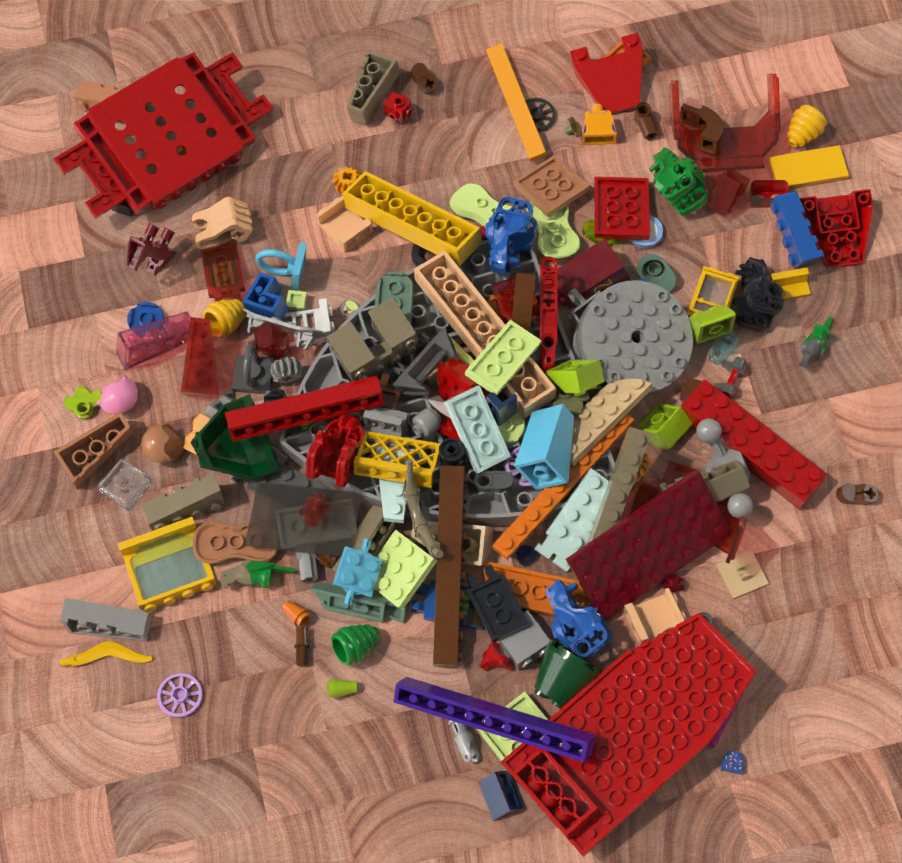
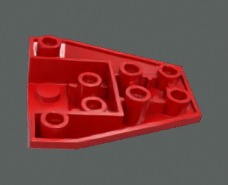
M871 189L852 191L849 195L817 199L816 196L800 198L805 210L803 217L810 221V233L813 236L816 235L818 240L816 246L824 254L822 260L826 268L863 264L873 213Z

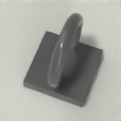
M250 342L247 345L245 355H237L232 383L233 392L265 394L268 389H271L270 365L274 363L275 359L271 357H258L257 346L254 342Z

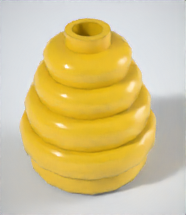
M802 105L799 109H796L788 127V144L794 148L797 146L803 147L805 144L810 143L811 140H815L825 130L827 125L825 116L810 105Z
M238 299L214 301L204 309V324L215 337L229 336L246 317L247 313L243 310L246 308L243 302Z

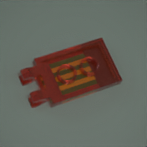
M236 243L200 250L209 298H215V301H220L223 298L233 296L234 299L242 302L240 292L246 290Z

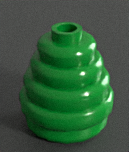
M369 624L343 626L332 635L331 645L336 657L343 665H356L362 662L369 655V652L373 650L374 646L378 644L380 634L375 626L372 627Z

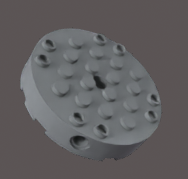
M633 280L620 282L608 287L588 304L579 320L576 342L577 350H579L582 360L600 359L604 382L599 384L601 387L604 388L607 384L623 379H641L652 383L653 389L647 394L649 395L670 385L684 371L692 352L693 333L685 309L670 292L650 282ZM631 335L636 336L637 343L632 340Z

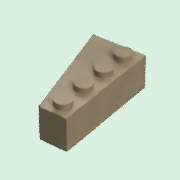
M737 460L712 467L711 472L700 471L715 502L724 501L727 497L736 493H742L750 487L744 467ZM683 477L675 479V482H678ZM665 482L659 484L661 493L675 483L666 485Z
M214 471L208 472V477L202 480L199 477L192 480V484L187 487L179 486L175 488L171 495L162 494L143 503L142 506L151 530L154 531L189 517L197 518L208 511H217L222 506H225L226 504Z

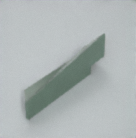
M315 582L311 587V592L316 593L325 610L383 622L384 617L404 623L410 603L409 600L404 609L401 610L378 591L374 590L371 598L354 595L352 606L343 604L347 592L342 588L321 582Z

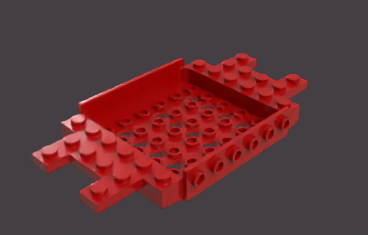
M194 52L181 59L176 57L87 110L85 116L74 122V129L82 139V142L53 158V161L63 175L80 167L99 193L85 202V206L95 219L124 201L128 203L136 215L150 206L153 211L157 208L160 210L170 200L173 199L175 201L179 199L183 192L187 190L192 191L201 181H208L214 173H221L230 163L236 164L241 160L243 149L253 144L256 139L248 126L272 112L274 108L264 94L249 103L230 77L243 68V65L233 52L206 68ZM182 86L185 88V93L177 94L175 88ZM186 101H194L196 104L195 108H187L185 105ZM153 104L156 109L154 112H148L145 106ZM204 115L206 121L199 123L196 121V116ZM163 118L166 121L165 126L160 127L156 125V119ZM121 121L126 127L123 130H118L115 128V123ZM214 129L216 136L213 138L208 137L206 131ZM172 132L176 135V139L169 141L166 138V134ZM133 136L136 142L133 145H129L125 141L126 137ZM184 147L187 153L183 156L178 155L176 149ZM142 150L146 153V157L138 159L136 152ZM154 165L157 171L154 174H150L147 172L146 167Z

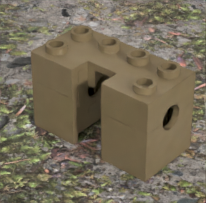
M393 297L368 311L373 323L371 325L382 341L371 349L367 347L352 322L326 336L333 354L351 382L369 378L373 374H380L384 371L385 367L390 364H396L403 356L413 354L419 347L415 330Z

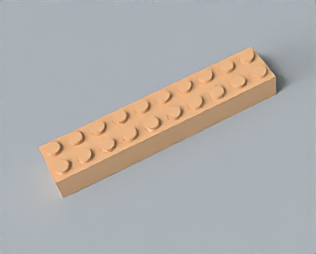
M445 250L414 269L415 281L477 358L503 329L505 324ZM531 357L502 389L508 398L513 394L517 395V410L523 418H526L532 412L556 398V387Z

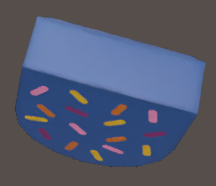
M736 751L727 752L722 760L721 771L741 775L744 764L742 755Z

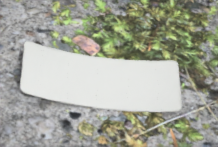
M439 395L428 399L437 410L450 418L444 404L445 401Z

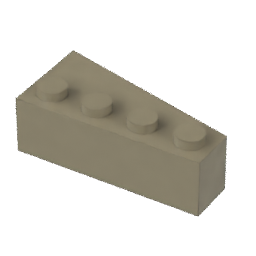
M369 50L366 51L365 61L361 65L362 70L357 77L356 87L353 89L347 106L351 120L363 125L368 124L400 75L397 60Z

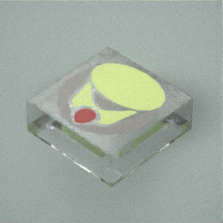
M347 297L336 309V312L347 320L360 305Z

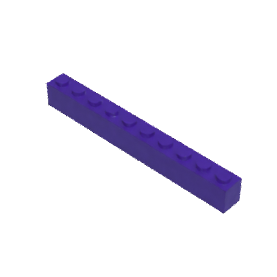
M405 677L396 683L393 703L581 762H585L593 754L595 734L413 678Z

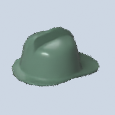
M648 254L638 261L637 272L641 278H644L646 282L656 284L671 292L676 284V276L663 258L658 255Z

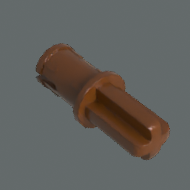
M306 626L296 627V644L294 648L296 649V665L300 667L308 665V649L310 644H308L309 627Z

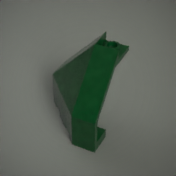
M250 394L224 404L191 440L190 443L198 456L200 468L250 480H255L280 469L267 434L232 442L225 412L254 406L255 403Z

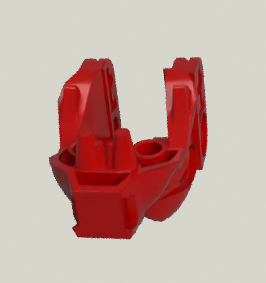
M341 415L340 418L326 425L325 432L319 430L315 434L314 442L310 446L306 457L307 478L316 479L320 475L336 479V486L345 488L353 469L354 451L359 448L364 437L359 418Z

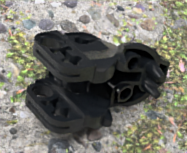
M749 257L745 264L739 265L741 269L735 271V274L741 276V287L744 295L732 299L731 302L734 304L732 308L736 314L735 323L739 327L764 333L770 327L771 319L783 309L785 292L781 285L771 281L768 275L769 271L763 259L759 260ZM758 320L763 321L766 326L760 325Z

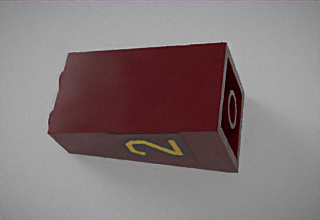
M605 238L558 268V290L561 293L558 297L562 304H568L570 309L576 307L567 296L572 289L576 288L583 298L587 300L598 291L602 292L612 285L631 280Z

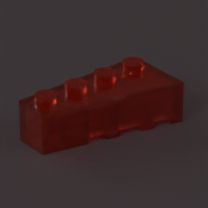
M195 317L190 319L181 393L183 395L219 399L220 397L213 330L210 319Z

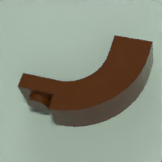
M684 103L681 106L679 121L700 129L703 133L700 136L699 149L715 155L722 143L724 129L722 119L716 112L704 105L701 109Z
M517 273L512 321L531 333L536 275Z

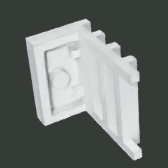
M326 298L319 299L320 308L286 313L284 318L292 317V322L297 324L296 317L303 316L304 327H308L307 315L314 314L317 330L325 332L326 336L335 332L333 321L330 322L329 316H333L331 305H327ZM294 334V340H295V342L287 343V344H288V348L296 347V344H297V335H296V334ZM327 337L319 338V340L315 339L313 344L322 345V343L328 342Z

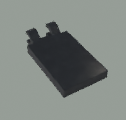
M488 565L484 567L488 580L478 583L474 573L466 576L467 583L470 586V589L466 591L492 643H495L529 627V623L503 573L497 576L493 566Z

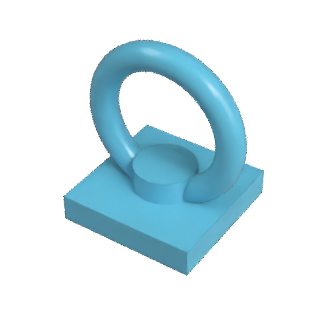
M299 243L296 258L283 251L267 249L258 252L255 261L261 269L271 274L281 276L292 275L291 290L298 291L306 261L307 243ZM277 257L289 263L288 268L273 267L264 262L263 258Z

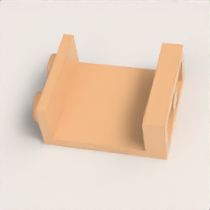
M343 196L336 198L332 204L322 208L316 214L318 225L344 252L373 233L372 222L368 218L363 220L358 214L346 209Z
M669 588L665 589L664 595L637 606H633L632 603L624 606V614L639 646L641 643L655 638L667 628L676 627L677 624L686 620L685 613L680 611L677 606L678 599L675 593L671 594Z

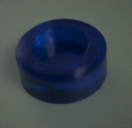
M521 545L516 550L517 562L524 566L532 564L535 560V550L529 545Z

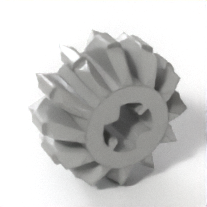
M295 357L280 358V360H275L270 365L271 377L274 382L279 384L292 383V381H297L302 377V365L300 360L295 359Z

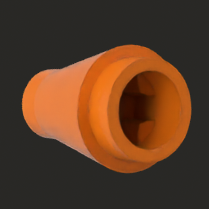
M290 600L286 601L282 606V610L286 612L295 626H306L309 623L311 615L308 610Z

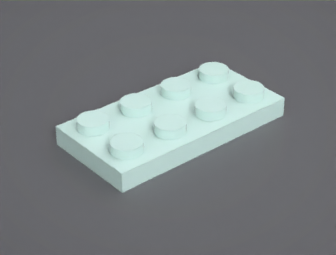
M480 385L444 402L475 473H480L511 457Z

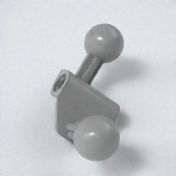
M710 418L702 420L697 426V436L702 442L708 443L714 452V455L705 467V471L711 472L712 467L737 460L744 467L749 482L750 472L742 453L724 448L720 440L722 429L716 420ZM748 488L742 493H736L728 497L730 498L727 504L728 511L736 518H745L753 510L752 499L744 494Z

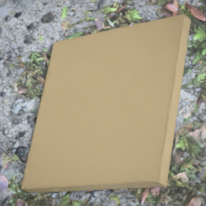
M752 549L716 564L733 599L769 585Z

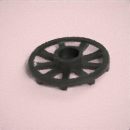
M542 98L525 100L526 103L529 101L532 108L529 111L535 126L537 122L542 126L541 128H536L537 131L548 130L555 122L556 116L552 104ZM537 100L542 102L539 107H535L533 101ZM545 103L549 105L550 109L542 111ZM552 112V118L544 116L545 114ZM542 119L550 122L547 125H545L542 122Z

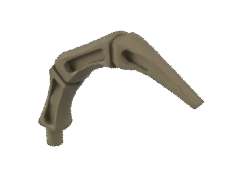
M408 459L402 493L404 494L403 499L410 510L416 537L426 546L430 557L442 558L443 551L440 549V543L432 536L428 521L421 512L419 505L420 496L417 494L418 489L413 477V460Z

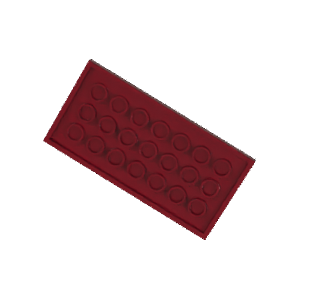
M695 469L565 560L592 607L598 608L597 613L601 614L605 621H607L624 609L625 605L640 598L732 533L700 471Z

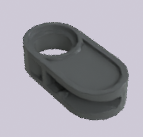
M483 471L475 476V488L480 492H507L513 487V476L507 471ZM481 478H487L489 484L481 486L478 481Z

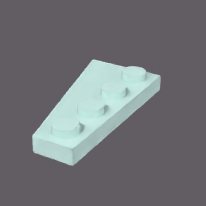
M382 446L375 449L377 455L385 452ZM405 448L408 453L414 450ZM401 450L393 453L396 458L405 455ZM389 455L381 459L387 462L393 461ZM406 459V460H404V461H402V462H400V463H401V464H404V465H407L408 459ZM379 479L384 521L404 523L406 502L403 499L404 494L402 493L404 483Z

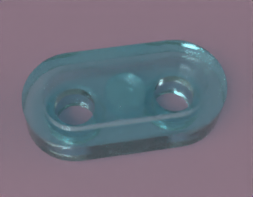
M732 331L718 337L709 350V359L712 363L723 364L737 347L738 336L735 332Z

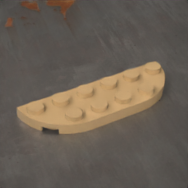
M623 379L607 384L583 407L581 413L574 415L570 460L572 466H575L653 389L652 383L641 379Z

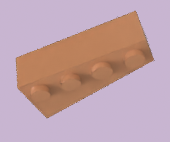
M83 80L74 95L77 107L85 111L120 90L115 86L110 85L108 88H105L103 84Z

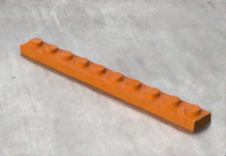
M626 414L575 466L570 464L568 483L545 488L496 540L492 548L508 560L581 481L589 469L603 457L625 433L628 427L634 423V419Z

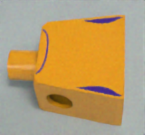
M594 104L592 111L585 112L582 145L616 144L617 132L611 111H603L601 104Z

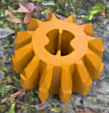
M345 165V169L339 168L338 172L334 173L333 179L336 191L342 194L361 175V171L359 169L355 170L354 166L348 168Z

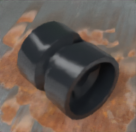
M448 438L441 442L439 446L441 466H463L465 464L464 446L460 440Z

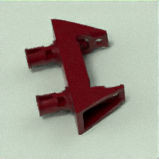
M148 223L143 237L130 236L127 266L137 271L141 263L148 256L149 261L145 270L153 275L157 274L177 253L168 247L175 232L164 227L160 239L153 242L160 228ZM138 246H139V249H138V251H137V253H136L135 256H137L139 259H137V258L134 257V254H135V252H136Z

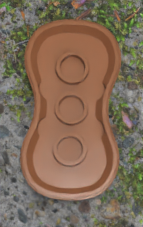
M262 519L243 525H228L219 521H208L201 524L193 536V552L195 557L207 564L219 563L230 558L265 562L273 558L279 548L277 527L272 522Z

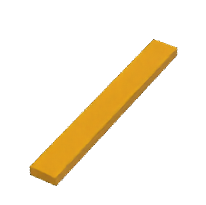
M502 43L486 49L530 162L546 156L547 153Z

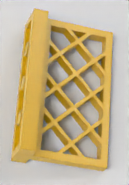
M365 431L358 455L355 456L354 475L404 483L407 465L400 462L412 459L415 485L431 488L439 457L440 444ZM367 439H376L378 442L370 446L367 443ZM394 442L397 446L389 449L385 444ZM411 445L416 449L408 453L404 447ZM382 446L385 452L377 455L374 450ZM428 448L435 449V453L427 456L424 450ZM401 450L405 455L396 458L393 453ZM370 452L373 458H364L362 455ZM420 453L424 458L416 462L412 456ZM389 455L393 461L387 462L381 459ZM428 462L431 468H422L420 465Z

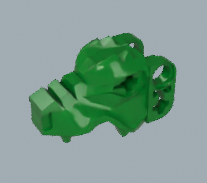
M664 147L662 148L663 150L653 155L655 162L649 168V171H655L653 182L656 184L657 190L669 201L672 207H675L681 216H687L705 205L709 199V195L704 188L706 185L704 182L705 176L703 171L694 165L695 161L689 157L680 159L671 150ZM699 194H703L700 200H696Z

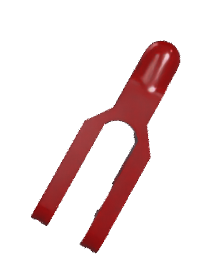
M550 256L543 258L540 264V340H542L540 345V367L545 372L554 368L555 350L557 348L558 264L556 259ZM546 262H552V263L554 264V268H553L552 266H549V265H548V266H543V265H544ZM546 302H550V307H547ZM550 340L553 342V346L546 347L543 343Z

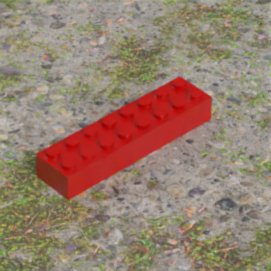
M706 379L699 384L680 406L693 423L692 426L696 429L698 424L704 419L716 420L722 429L720 440L724 448L741 452L749 471L799 510L822 485L828 475Z

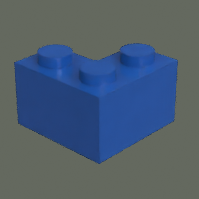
M260 272L242 301L245 308L255 314L268 318L276 317L281 320L288 311L284 299L278 296L282 289L276 277Z

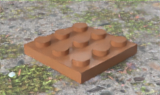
M555 155L513 181V186L547 217H550L590 191V185Z

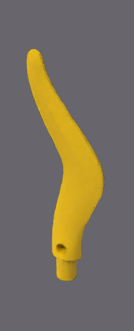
M106 641L83 653L60 659L61 667L69 665L72 667L80 666L106 656H115L138 663L150 662L153 658L152 656L138 654L116 642Z

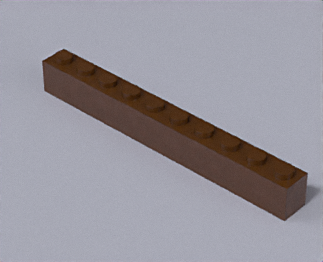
M440 466L437 542L440 543L443 557L437 558L434 667H458V662H462L463 651L459 650V642H463V630H460V622L464 621V610H460V602H464V590H461V582H465V570H462V562L466 561V550H462V542L466 543V531H463V523H467V511L463 510L464 503L468 501V492H464V484H468V472H465L464 466Z

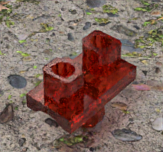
M314 492L312 497H308L306 504L300 509L299 515H304V521L308 526H317L322 520V515L328 511L329 504H324L326 494Z

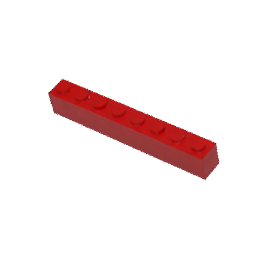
M373 376L225 412L232 442L382 406L384 405L378 377Z

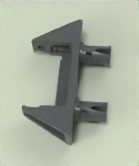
M444 328L433 339L425 333L421 334L425 340L418 338V343L425 348L408 368L399 361L396 363L400 369L392 367V371L400 376L393 383V386L397 391H401V395H429L430 393L421 383L443 361V358L447 355L457 362L459 361L453 341Z

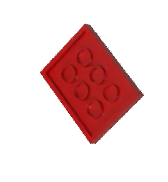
M594 176V238L650 239L649 178Z

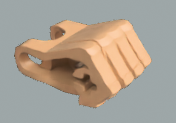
M226 197L212 207L195 213L192 216V224L197 229L206 228L205 231L196 235V246L201 250H206L225 244L231 239L237 240L238 243L247 240L250 233H252V219L250 218L251 213L248 210V204L232 197Z

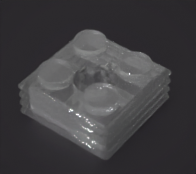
M121 458L99 483L98 488L105 496L125 510L130 511L152 485V480L145 473Z

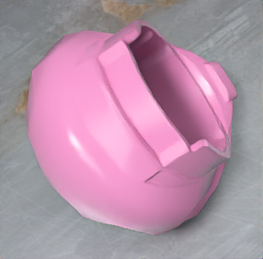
M125 375L122 380L104 385L101 399L97 401V405L104 412L114 415L119 412H128L137 401L138 390L135 383Z

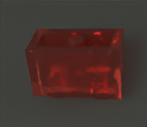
M262 323L259 327L253 328L255 341L251 342L256 344L258 352H262L274 359L290 355L287 333L271 323Z

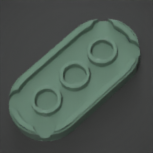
M400 271L386 273L376 284L375 307L393 297L412 325L414 295L412 280Z

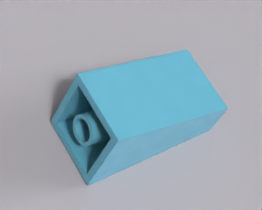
M564 404L532 412L514 465L536 490L565 484L569 481L574 415Z

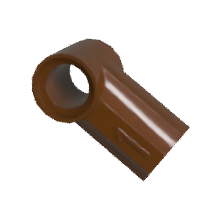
M640 102L636 105L634 120L639 125L644 139L651 140L659 135V130L652 116L650 104Z

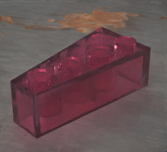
M188 311L119 332L117 334L116 354L124 370H128L192 341L196 336V327Z

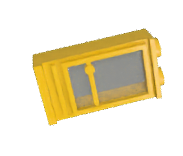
M704 266L687 311L688 317H691L696 312L708 311L713 306L726 305L730 308L738 286L739 277L733 273L718 271L716 268Z

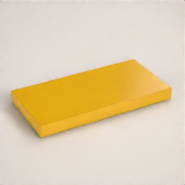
M840 145L769 157L774 180L787 181L789 189L844 180L849 177Z

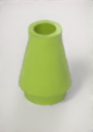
M332 678L331 681H327L328 697L335 699L351 693H357L356 680L349 681Z

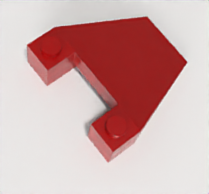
M639 33L621 37L622 53L591 61L587 46L570 51L576 78L594 102L602 105L603 111L609 110L611 114H616L634 109L640 103L644 56Z

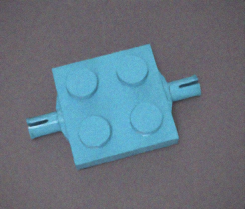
M363 539L361 550L347 546L344 547L333 585L347 592L343 603L345 605L352 606L354 595H362L367 598L372 597L383 559L372 556L368 552L371 540Z

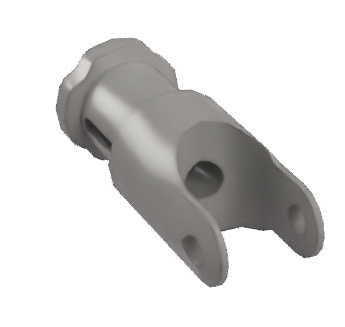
M450 720L448 724L452 726L456 736L454 739L465 762H470L471 760L473 762L479 761L480 756L472 732L468 730L467 725Z

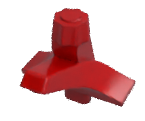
M492 641L487 651H484L483 659L479 665L486 672L492 667H500L512 671L515 666L509 662L507 656L501 654L500 644L497 642L492 643Z

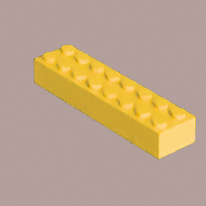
M366 171L342 193L346 209L365 219L368 218L371 222L436 255L445 250L458 266H461L482 243L480 227Z

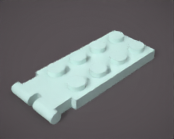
M590 468L545 532L548 536L542 545L538 543L534 549L547 559L554 553L556 556L552 562L567 572L570 567L565 559L587 544L609 481Z

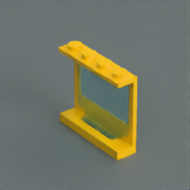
M193 517L118 543L140 609L151 612L161 605L173 604L180 598L192 597L194 593L211 590L213 586L217 585L210 564L199 561L193 552V536L197 529Z

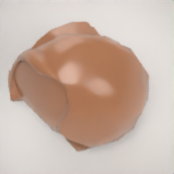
M168 422L155 424L148 428L142 436L141 448L143 453L153 462L164 464L176 461L186 450L183 448L185 445L184 440Z

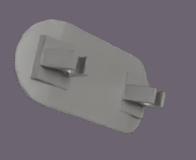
M243 309L247 312L246 317L249 318L247 332L252 335L253 329L256 328L257 330L254 334L260 336L267 325L296 334V347L302 349V343L306 342L303 349L309 351L315 339L319 340V338L326 336V333L321 330L298 326V324L289 321L287 323L282 322L281 319L276 317L268 318Z

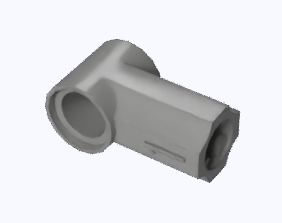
M315 542L295 545L301 581L305 583L317 581Z

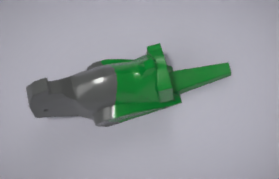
M829 316L823 326L816 324L813 332L802 344L801 352L803 353V358L799 363L800 366L807 369L812 361L819 360L824 353L831 334L829 327L833 319Z

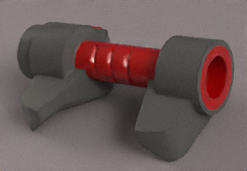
M736 357L733 362L725 361L722 364V367L731 373L727 383H714V386L729 398H733L737 394L734 384L737 377H742L743 373L746 372V360L742 357Z

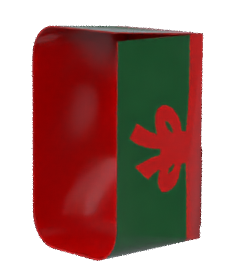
M753 180L750 186V207L771 208V201L774 198L770 197L774 194L782 195L789 193L788 182L785 180ZM759 194L764 198H754L753 196Z

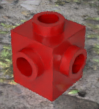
M392 92L383 104L384 114L394 121L403 123L412 113L411 100L395 92Z

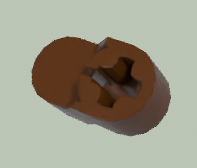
M416 63L410 70L412 80L420 87L423 93L432 94L437 88L436 78L428 71L424 64Z
M845 484L836 490L837 499L844 504L868 505L875 502L879 496L877 489L868 484Z

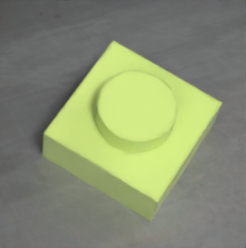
M288 290L286 300L288 310L305 311L307 292Z

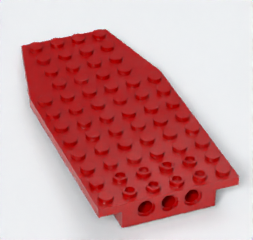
M700 613L677 624L676 627L667 632L664 631L658 634L659 636L650 641L647 640L641 643L635 649L624 652L600 673L595 680L548 719L549 721L596 735L593 754L585 762L521 743L500 762L582 857L586 856L710 744L757 674V671Z

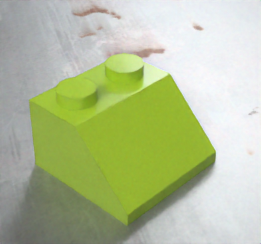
M726 305L713 306L708 311L702 313H694L689 317L696 343L700 344L731 333L736 317L735 312Z
M600 359L569 360L546 371L547 375L565 393H574V396L583 395L586 390L595 389L598 384L604 382Z
M657 403L635 428L650 433L649 442L655 447L669 450L674 447L677 440L687 432L693 423L681 407Z

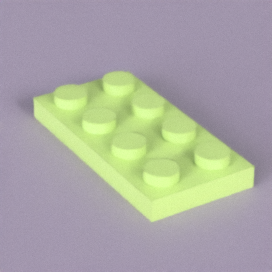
M510 320L467 368L465 375L497 396L537 350L542 340Z

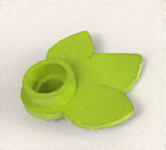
M79 385L73 397H64V405L68 410L74 412L78 418L87 419L92 415L93 409L98 406L97 401L101 399V391L98 389L90 393L84 386Z

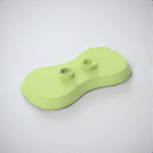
M472 183L459 188L450 199V207L456 214L473 219L484 227L489 222V218L492 217L494 211H496L499 203L492 199L481 186ZM508 205L503 206L505 210L512 208V206Z
M530 202L534 211L532 217L536 219L538 224L537 246L539 251L544 256H550L555 259L566 258L576 253L580 247V239L569 225L568 205L547 217Z

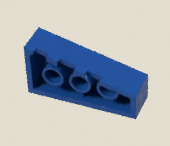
M797 191L775 196L770 206L772 213L777 218V228L783 236V246L787 248L789 253V264L793 265L794 270L816 264L824 254L822 250L817 249L816 244L818 240L816 235L813 236L810 233L811 224L809 219L803 217L805 210Z

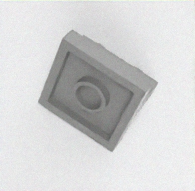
M380 406L370 408L369 411L365 410L363 415V432L369 431L402 437L408 413ZM367 439L368 444H375L378 442L376 439ZM394 442L385 444L387 447L397 446Z

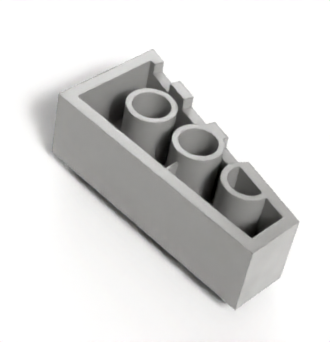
M65 598L60 621L70 634L147 642L151 618L142 609L130 610Z

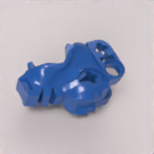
M512 197L502 198L498 203L496 211H494L492 217L489 218V222L485 225V234L491 246L489 265L493 273L506 276L512 268H520L521 264L518 263L519 259L515 258L516 254L532 250L531 246L536 239L535 234L538 230V224L536 219L532 217L534 212L532 205L527 201ZM506 203H511L513 205L512 208L508 210L503 209V206ZM525 208L528 209V211H525L524 213L521 212V210H524Z
M558 579L545 590L547 598L552 599L549 601L550 606L555 607L552 610L556 616L552 623L554 638H558L560 645H566L567 649H572L577 656L592 657L611 642L612 632L605 624V618L597 613L598 608L587 607L578 609L579 605L571 594L579 587L577 583L574 582L566 586ZM570 628L576 629L574 631L575 636L569 635L571 633ZM600 631L604 632V634H602L603 639L601 640L597 639L600 636ZM584 643H587L589 647L587 653H583L582 651V645Z

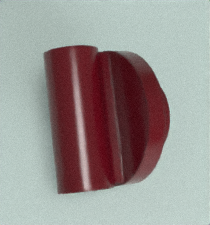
M671 575L663 581L664 591L667 588L670 589V592L685 590L683 579L678 575Z

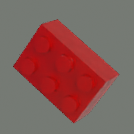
M451 359L437 366L438 395L444 401L479 385L465 375L469 365L461 360L457 362L455 359ZM480 386L486 399V396L489 395L490 392L482 386Z

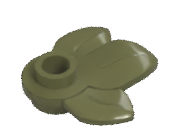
M560 388L556 395L557 400L553 403V406L564 404L572 414H579L583 411L582 402L588 400L590 396L586 391L583 395L574 396V393H565Z

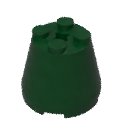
M550 639L534 685L536 688L534 693L542 698H551L553 700L551 703L561 709L582 689L595 680L603 670L596 667L592 669L594 664Z

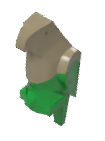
M245 560L238 566L222 571L220 581L225 589H229L228 586L237 583L243 585L260 584L262 588H270L273 572L296 573V569L277 566L275 563Z

